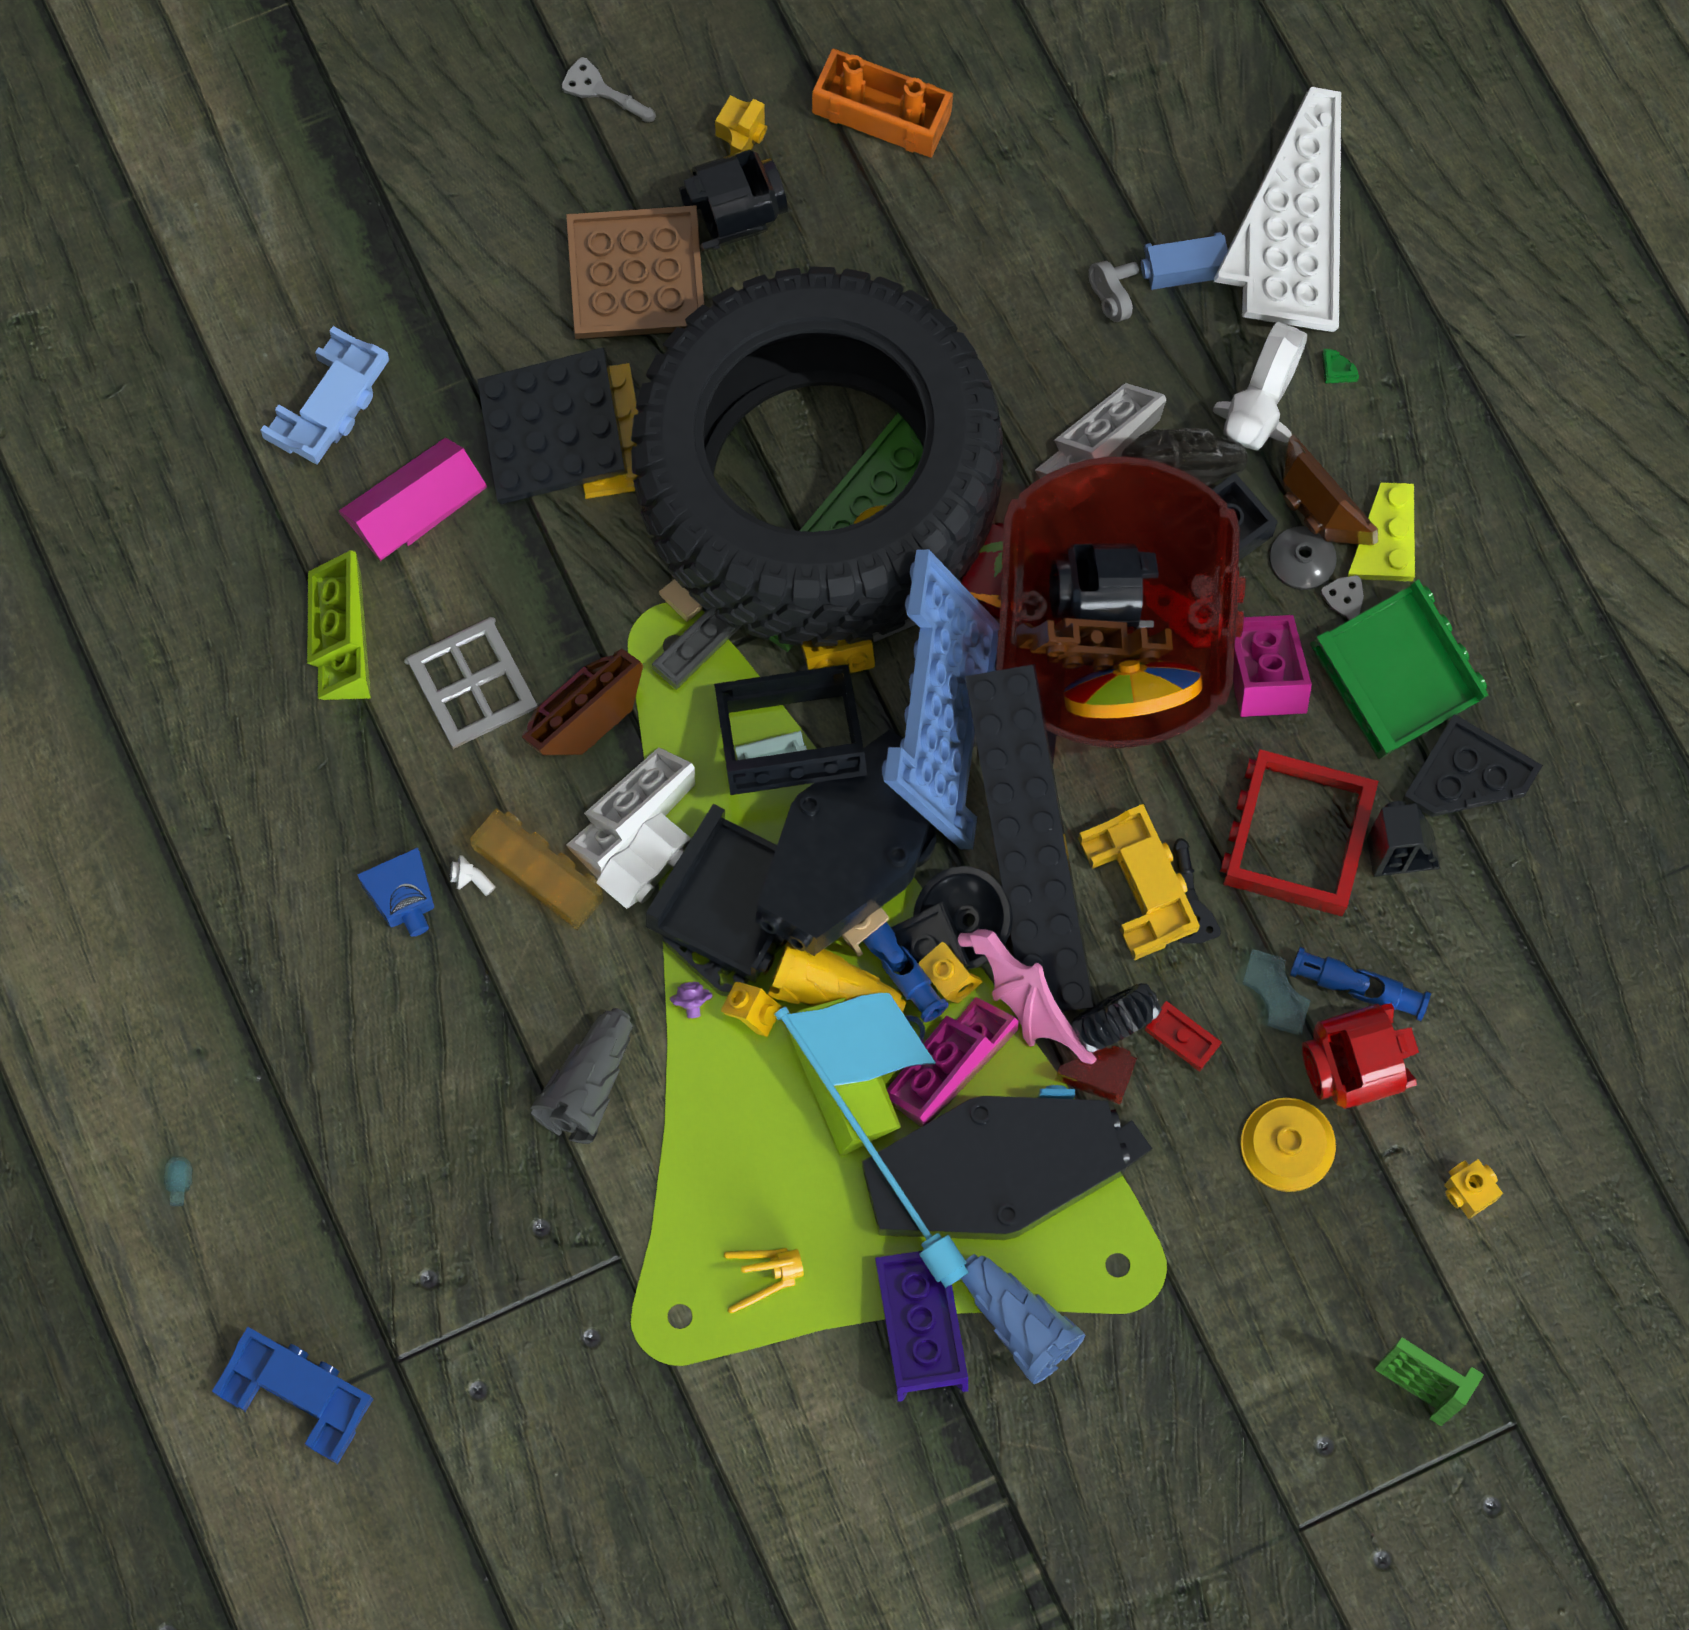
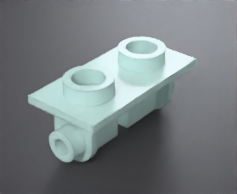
M801 731L737 746L735 750L737 759L743 760L807 750V748L804 746Z

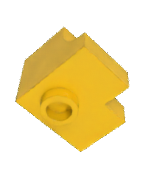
M730 95L715 120V135L730 144V155L747 149L751 150L755 142L761 143L767 131V126L765 125V104L755 99L751 102H745Z

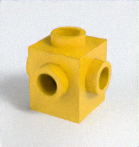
M1479 1159L1470 1165L1466 1160L1459 1163L1449 1171L1451 1177L1444 1184L1447 1188L1445 1193L1450 1203L1457 1209L1460 1207L1468 1219L1496 1202L1503 1195V1192L1496 1184L1498 1179L1494 1171L1487 1164L1482 1165Z

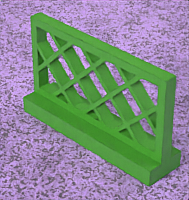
M1403 1337L1385 1354L1374 1369L1434 1407L1435 1410L1429 1419L1440 1426H1443L1466 1406L1484 1376L1483 1373L1473 1367H1470L1461 1375Z

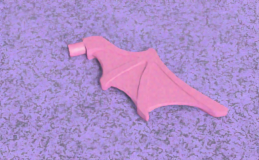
M977 929L973 933L959 934L958 943L961 947H973L975 954L986 955L994 975L993 1000L998 1001L1001 999L1013 1010L1022 1026L1023 1038L1029 1047L1034 1046L1038 1038H1050L1069 1047L1082 1062L1092 1064L1096 1061L1097 1058L1093 1053L1088 1052L1081 1044L1075 1030L1055 1002L1048 988L1043 968L1039 963H1035L1033 966H1026L1020 963L1009 953L993 931Z

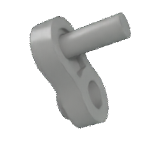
M1101 261L1092 264L1089 268L1091 287L1102 302L1103 313L1113 322L1129 319L1132 315V301L1119 280L1139 273V267L1136 262L1114 268L1110 262Z

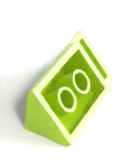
M352 550L308 572L307 664L318 667V699L371 698L361 571L357 554Z
M841 998L799 1010L797 1013L824 1009L847 1000L846 998ZM788 1030L840 1155H845L864 1146ZM882 1076L869 1081L834 1086L870 1142L901 1128Z

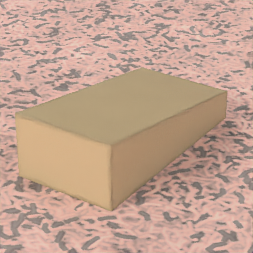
M675 579L659 591V595L686 622L702 611V606Z

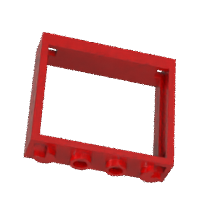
M1259 749L1256 760L1249 758L1244 778L1250 779L1248 790L1241 789L1236 809L1241 810L1242 813L1240 821H1233L1228 841H1232L1234 844L1231 854L1225 852L1220 872L1226 873L1223 885L1343 917L1348 907L1379 781ZM1265 769L1359 794L1334 894L1240 868Z

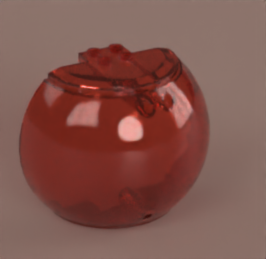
M1126 456L1088 459L1067 465L1034 482L1019 494V499L1011 500L1004 518L1002 587L996 670L1035 664L1047 731L1071 742L1091 747L1108 749L1137 748L1164 742L1184 734L1218 710V705L1224 706L1233 685L1235 638H1241L1243 632L1244 611H1237L1238 603H1243L1246 577L1239 576L1240 528L1235 510L1227 509V503L1214 490L1180 469L1157 461ZM1134 543L1138 548V552L1156 553L1159 574L1158 578L1143 579V602L1140 620L1154 621V628L1147 630V633L1151 636L1163 629H1171L1173 650L1160 657V661L1185 663L1198 668L1202 679L1201 692L1193 699L1176 707L1139 716L1090 718L1069 712L1065 706L1064 689L1076 679L1097 670H1094L1093 666L1086 665L1075 669H1066L1062 667V664L1049 663L1047 653H1032L1028 648H1017L1016 627L1022 623H1030L1033 627H1037L1047 620H1053L1054 625L1062 620V618H1053L1050 609L1049 575L1052 561L1054 559H1062L1064 551L1071 544ZM1035 610V616H1029L1028 611ZM1199 618H1205L1207 620L1206 624L1198 623ZM1123 659V660L1119 661L1118 663H1116L1115 665H1118V664H1120L1121 662L1128 661V660H1127V659Z

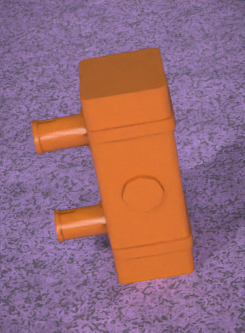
M833 48L812 93V113L829 119V122L845 125L903 147L906 151L916 152L932 158L951 116L953 93L938 88L936 85L925 83L919 78H912L866 61L858 55H850Z

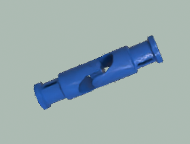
M887 922L863 940L868 949L881 960L884 970L905 998L912 1000L922 1013L920 1018L924 1023L936 1019L948 1008L949 1003L945 999H940L931 987L932 981L905 947L897 944L895 932ZM908 961L913 966L912 971L908 974L899 975L895 973L902 971Z
M1299 947L1290 972L1292 977L1300 975L1317 981L1318 986L1332 991L1349 990L1348 994L1353 998L1372 1005L1379 1004L1381 1006L1392 1003L1394 1011L1400 1010L1414 1015L1416 1020L1420 1022L1424 1017L1431 996V992L1425 991L1420 993L1404 987L1403 982L1365 969H1356V972H1354L1343 961L1328 956L1324 959L1305 952L1303 947ZM1370 977L1375 978L1382 985V994L1378 998L1364 996L1370 986Z

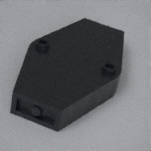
M888 730L864 747L867 775L813 783L799 793L791 803L757 903L755 922L763 930L770 934H777L786 939L795 949L806 951L815 956L905 890L913 880L930 822L886 784L882 775V765L884 760H887L888 747H900L903 737Z
M980 1096L965 1101L878 1152L931 1235L939 1233L942 1238L949 1235L950 1238L1007 1240L1018 1237L1121 1177L1126 1170L1125 1164L1130 1163L1125 1142L1119 1143L1116 1130H1121L1116 1109L1110 1110L1109 1103L1106 1100ZM872 1156L862 1161V1169L879 1235L924 1237Z

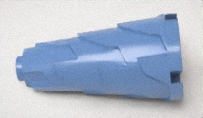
M973 1254L966 1259L967 1264H965V1267L969 1273L961 1279L975 1299L976 1306L993 1325L996 1335L1011 1352L1014 1361L1025 1376L1033 1384L1043 1381L1059 1368L1056 1365L1062 1359L1066 1361L1077 1350L1086 1336L1085 1333L1066 1316H1062L1039 1294L1034 1295L1011 1273H1006L988 1257H977L976 1254Z

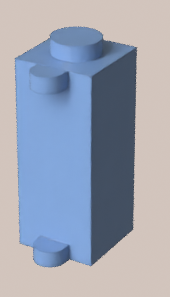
M1219 232L1214 233V236L1154 246L1151 243L1144 244L1145 259H1141L1143 278L1149 279L1151 290L1214 280L1228 251L1225 236Z

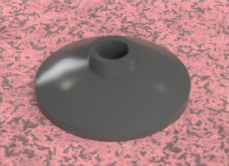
M1306 526L1287 529L1275 539L1271 547L1270 564L1274 574L1285 585L1295 589L1309 590L1323 585L1332 576L1336 566L1337 557L1332 542L1325 541L1319 533L1314 535ZM1302 549L1307 550L1311 556L1304 558L1299 554V551Z

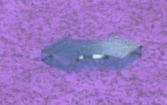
M1252 949L1243 985L1255 990L1263 999L1268 1012L1267 1026L1301 1035L1310 1000L1298 994L1289 984L1285 973V958Z

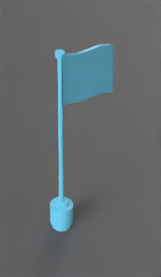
M890 993L862 995L824 1009L789 1014L790 1012L787 1007H783L774 1015L778 1020L782 1019L926 1238V1241L921 1244L924 1251L919 1255L937 1283L941 1281L945 1288L949 1287L969 1273L965 1267V1264H967L966 1260L949 1235L943 1238L939 1233L931 1235L834 1087L869 1081L905 1067L935 1064L936 1062Z

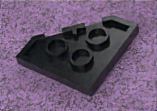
M1454 714L1405 794L1403 801L1409 804H1417L1422 812L1435 817L1521 798L1526 795L1543 765Z

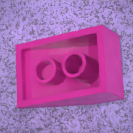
M1294 616L1227 618L1234 692L1240 717L1307 714L1312 683Z

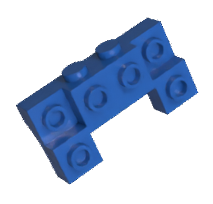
M247 1327L212 1392L246 1412L261 1387L318 1419V1422L306 1440L305 1445L338 1464L354 1438L357 1426L373 1401L372 1396L338 1378L337 1376L340 1371L331 1365L321 1361L317 1366L306 1360L309 1354L299 1347L290 1344L287 1349Z

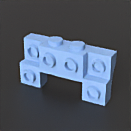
M334 326L330 329L331 338L323 349L318 347L315 351L317 360L330 368L300 410L301 417L278 405L275 409L277 416L269 427L264 425L260 430L263 439L289 454L295 452L316 465L333 442L337 444L342 435L347 436L351 432L355 424L354 418L360 409L365 410L373 398L371 386L389 362L388 352L374 344L356 339Z

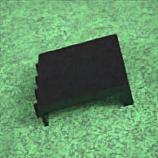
M713 804L647 910L646 927L755 983L761 973L766 975L775 959V956L772 954L777 945L783 946L787 941L777 934L766 932L755 922L757 903L777 845L726 820L725 809Z

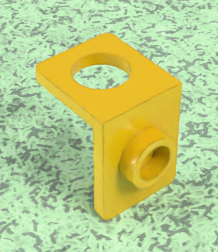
M941 942L919 962L920 967L942 996L957 1004L983 982L980 977L968 972L944 942Z

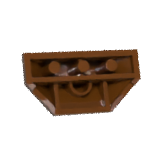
M1292 435L1288 442L1283 479L1285 492L1283 498L1287 505L1293 511L1298 509L1305 517L1304 523L1314 535L1319 533L1325 541L1363 545L1376 544L1378 542V528L1336 483L1296 435Z
M624 649L615 651L612 656L603 657L584 666L534 710L528 722L527 730L522 735L523 740L542 755H582L632 711L643 670L641 661Z

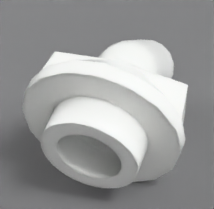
M462 855L459 856L458 862L452 861L450 882H456V889L460 890L472 880L485 896L489 895L496 887L481 870L473 867V864H470Z

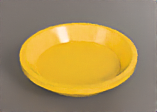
M1278 1098L1262 1104L1249 1116L1242 1130L1240 1147L1246 1167L1259 1182L1274 1190L1296 1192L1312 1187L1327 1174L1334 1161L1336 1140L1330 1122L1318 1108L1300 1099Z

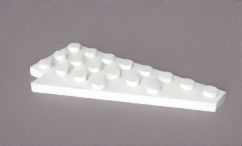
M1311 87L1306 92L1214 277V282L1243 287L1242 317L1275 323L1280 322L1287 325L1335 332L1339 328L1341 92Z

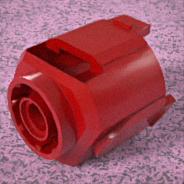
M1392 1003L1381 1006L1379 1004L1371 1005L1317 1022L1314 1028L1313 1039L1302 1043V1056L1308 1079L1318 1099L1323 1100L1332 1097L1337 1105L1347 1109L1405 1092L1407 1088L1417 1085L1416 1078L1408 1068H1405L1403 1059L1419 1053L1411 1027L1394 1030L1392 1026L1394 1018Z

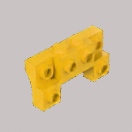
M1144 804L1129 809L1105 823L1079 833L1078 840L1092 869L1117 859L1143 915L1122 924L1120 932L1133 960L1164 949L1166 944L1198 932L1200 925L1185 895V892H1187L1186 882L1181 873H1175L1171 865L1173 861L1172 852L1166 842L1161 843Z

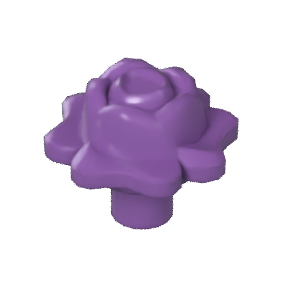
M688 982L678 987L677 994L671 996L670 1001L673 1002V1005L685 1008L687 1018H697L701 1016L700 1006L713 996L708 989H703L699 982Z

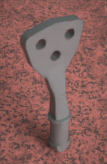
M579 58L568 70L562 83L564 93L581 98L604 97L611 99L621 106L623 110H628L640 117L644 122H653L656 118V114L651 107H646L633 99L631 95H625L607 86L598 69L587 58ZM580 67H585L586 70L582 71ZM585 81H590L591 84L587 85ZM575 83L576 85L572 87L569 84Z
M1357 575L1338 578L1321 590V596L1330 608L1348 621L1360 615L1364 597L1362 581ZM1350 583H1353L1355 585L1354 589H1351L1349 587ZM1329 591H1335L1336 595L1331 596ZM1345 598H1348L1350 600L1349 604H1346L1344 602Z

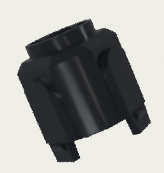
M750 149L692 167V177L684 180V186L679 188L683 206H696L697 210L701 209L703 219L712 239L700 245L701 252L708 250L716 251L721 246L764 233L778 215L788 212L786 194L775 163L771 158L761 161L759 154Z
M1134 543L1071 544L1064 551L1063 558L1054 559L1050 568L1049 601L1053 618H1062V620L1064 618L1127 622V631L1133 632L1139 628H1147V630L1154 628V621L1140 619L1143 602V579L1158 578L1159 574L1156 553L1138 552V548Z

